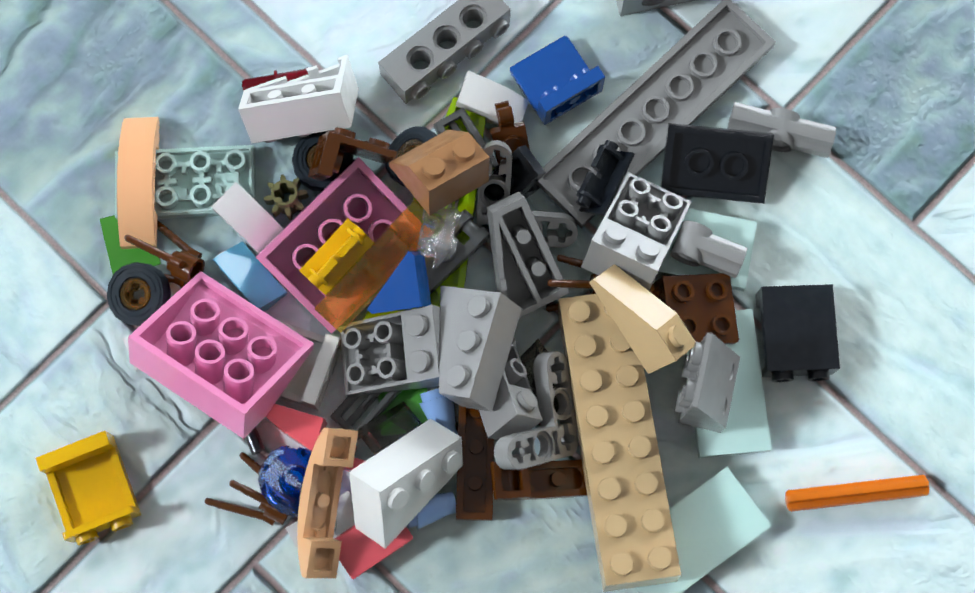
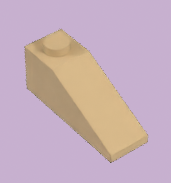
M615 264L589 282L648 374L677 361L694 347L695 340L679 315Z

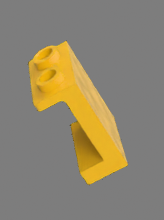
M104 430L35 458L40 472L47 475L65 528V532L62 533L65 541L76 542L78 546L98 539V532L111 528L112 532L125 529L133 525V518L141 516L114 436Z

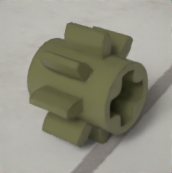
M283 174L280 177V181L275 184L268 182L267 185L271 190V195L264 197L266 205H274L271 211L274 217L282 213L287 215L290 221L293 217L292 214L297 211L302 212L305 209L301 200L309 198L307 190H299L301 181L298 177L291 182L286 180ZM285 193L291 194L288 202L282 201Z

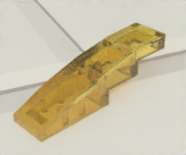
M414 199L314 309L341 333L377 296L407 252L416 251L440 226V223L432 215L429 216L424 208Z

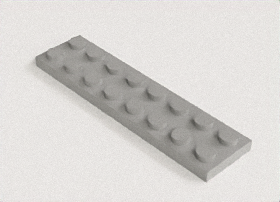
M722 0L543 167L546 173L536 184L565 213L570 214L580 228H583L596 214L579 211L581 206L576 203L578 199L576 193L588 172L597 174V171L591 167V164L601 144H605L606 140H610L619 146L617 151L633 152L635 154L619 186L620 188L628 172L638 176L665 150L668 123L692 125L774 47L776 42L734 2Z

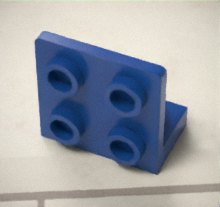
M567 36L559 38L510 67L512 77L544 125L601 93L605 81V75L601 69L596 66L590 70Z

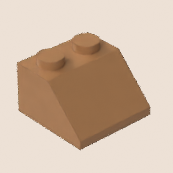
M446 130L390 161L389 167L430 216L489 182L490 157L469 132Z

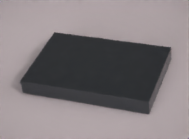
M668 123L660 187L681 196L764 204L774 134Z

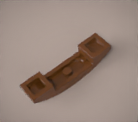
M582 459L550 461L525 469L503 470L496 462L491 463L494 500H538L587 496Z

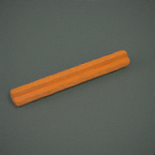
M915 475L794 489L785 492V503L788 510L793 512L922 497L929 494V481L925 475Z

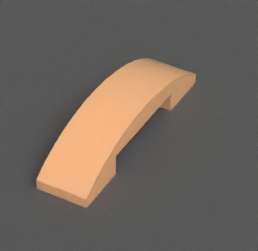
M158 117L123 119L117 163V215L121 249L138 248L125 241L124 237L126 235H131L157 248L158 215L155 211L156 149H159Z
M324 427L309 458L301 489L297 524L299 565L301 576L304 578L337 577L342 541L333 539L343 469L344 467L353 468L358 436L357 430Z

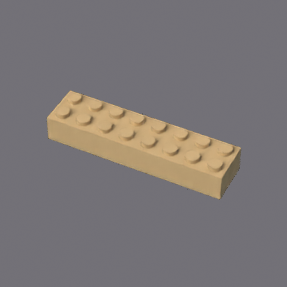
M597 294L561 298L558 300L557 313L564 356L569 367L578 441L603 592L677 582L681 576L644 367Z

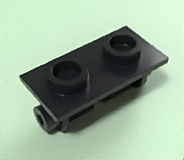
M606 140L605 144L599 146L598 152L591 164V167L597 171V174L588 172L576 193L578 197L576 203L581 206L579 211L606 215L635 155L633 152L617 151L619 146L610 140Z

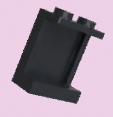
M833 284L761 287L755 296L756 308L761 310L765 363L762 369V377H772V382H790L794 380V376H808V381L829 380V375L834 374L840 369Z

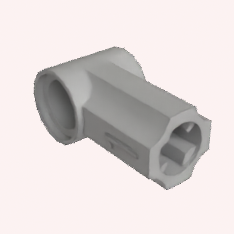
M683 221L670 255L683 264L697 267L703 265L736 278L748 248L713 235L711 229L700 223Z

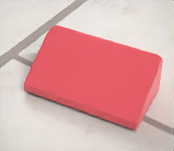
M354 525L334 539L342 541L339 560L351 579H355L410 542L413 536L408 528L405 527L385 549L357 530Z

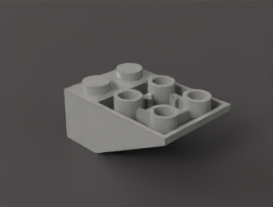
M628 172L590 243L581 267L599 275L615 264L649 291L692 201Z
M428 305L339 325L346 396L439 386L440 307Z
M707 333L701 342H695L689 356H686L682 377L687 378V383L678 392L674 412L680 413L678 421L680 424L721 433L727 425L740 356L714 334Z

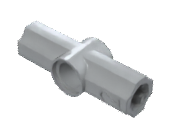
M737 102L733 105L727 129L773 133V151L789 152L797 150L828 158L836 135V127L801 119L800 115L792 110L773 108L769 111Z

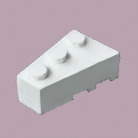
M348 54L337 58L339 64L319 71L317 65L307 68L308 75L287 81L286 76L244 90L238 110L251 143H271L282 138L307 137L313 133L334 131L336 127L342 129L352 127L359 88Z

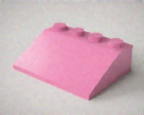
M358 157L256 255V258L332 334L339 325L354 313L392 275L407 252L417 251L433 233ZM349 218L367 234L374 244L325 295L299 270L344 221Z
M202 271L195 275L128 336L129 360L132 365L243 439L267 416L314 348V343Z

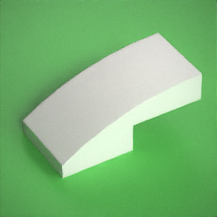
M467 71L456 107H464L467 111L487 117V123L499 127L494 104L508 101L509 106L512 107L514 123L523 120L529 101L499 83Z
M237 182L211 206L257 253L263 250L283 230L281 225Z

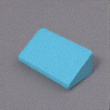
M243 241L212 259L246 300L264 312L287 294L286 290Z

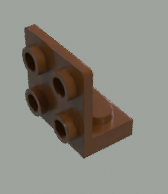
M336 127L334 131H328L319 137L308 177L323 181L330 178L334 172L338 173L343 160V152L383 164L396 159L397 152L389 149L390 144L388 142L369 138V142L355 139L356 133Z
M723 273L662 276L652 284L649 292L679 315L695 342H701L707 333L714 334L724 344H735L739 341L730 276Z

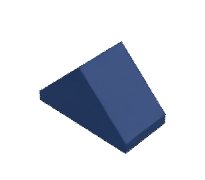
M408 251L367 310L372 314L431 305L425 255L420 251Z

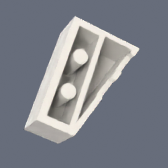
M429 419L351 470L349 476L355 528L386 549L463 466L462 438L436 421Z

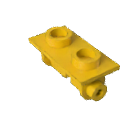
M347 218L299 271L326 295L374 242L361 228Z

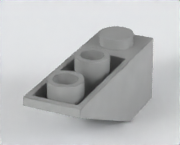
M515 338L512 341L492 412L479 410L488 438L495 440L506 435L531 430L543 420L537 406V398L533 394L527 378L526 368L522 364L517 351Z

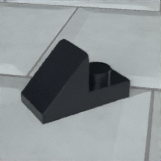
M526 145L518 147L512 153L510 195L520 192L525 198L540 188L536 182L546 173ZM499 167L492 175H499ZM494 183L484 189V194L489 200L496 201L504 196V189L499 184Z

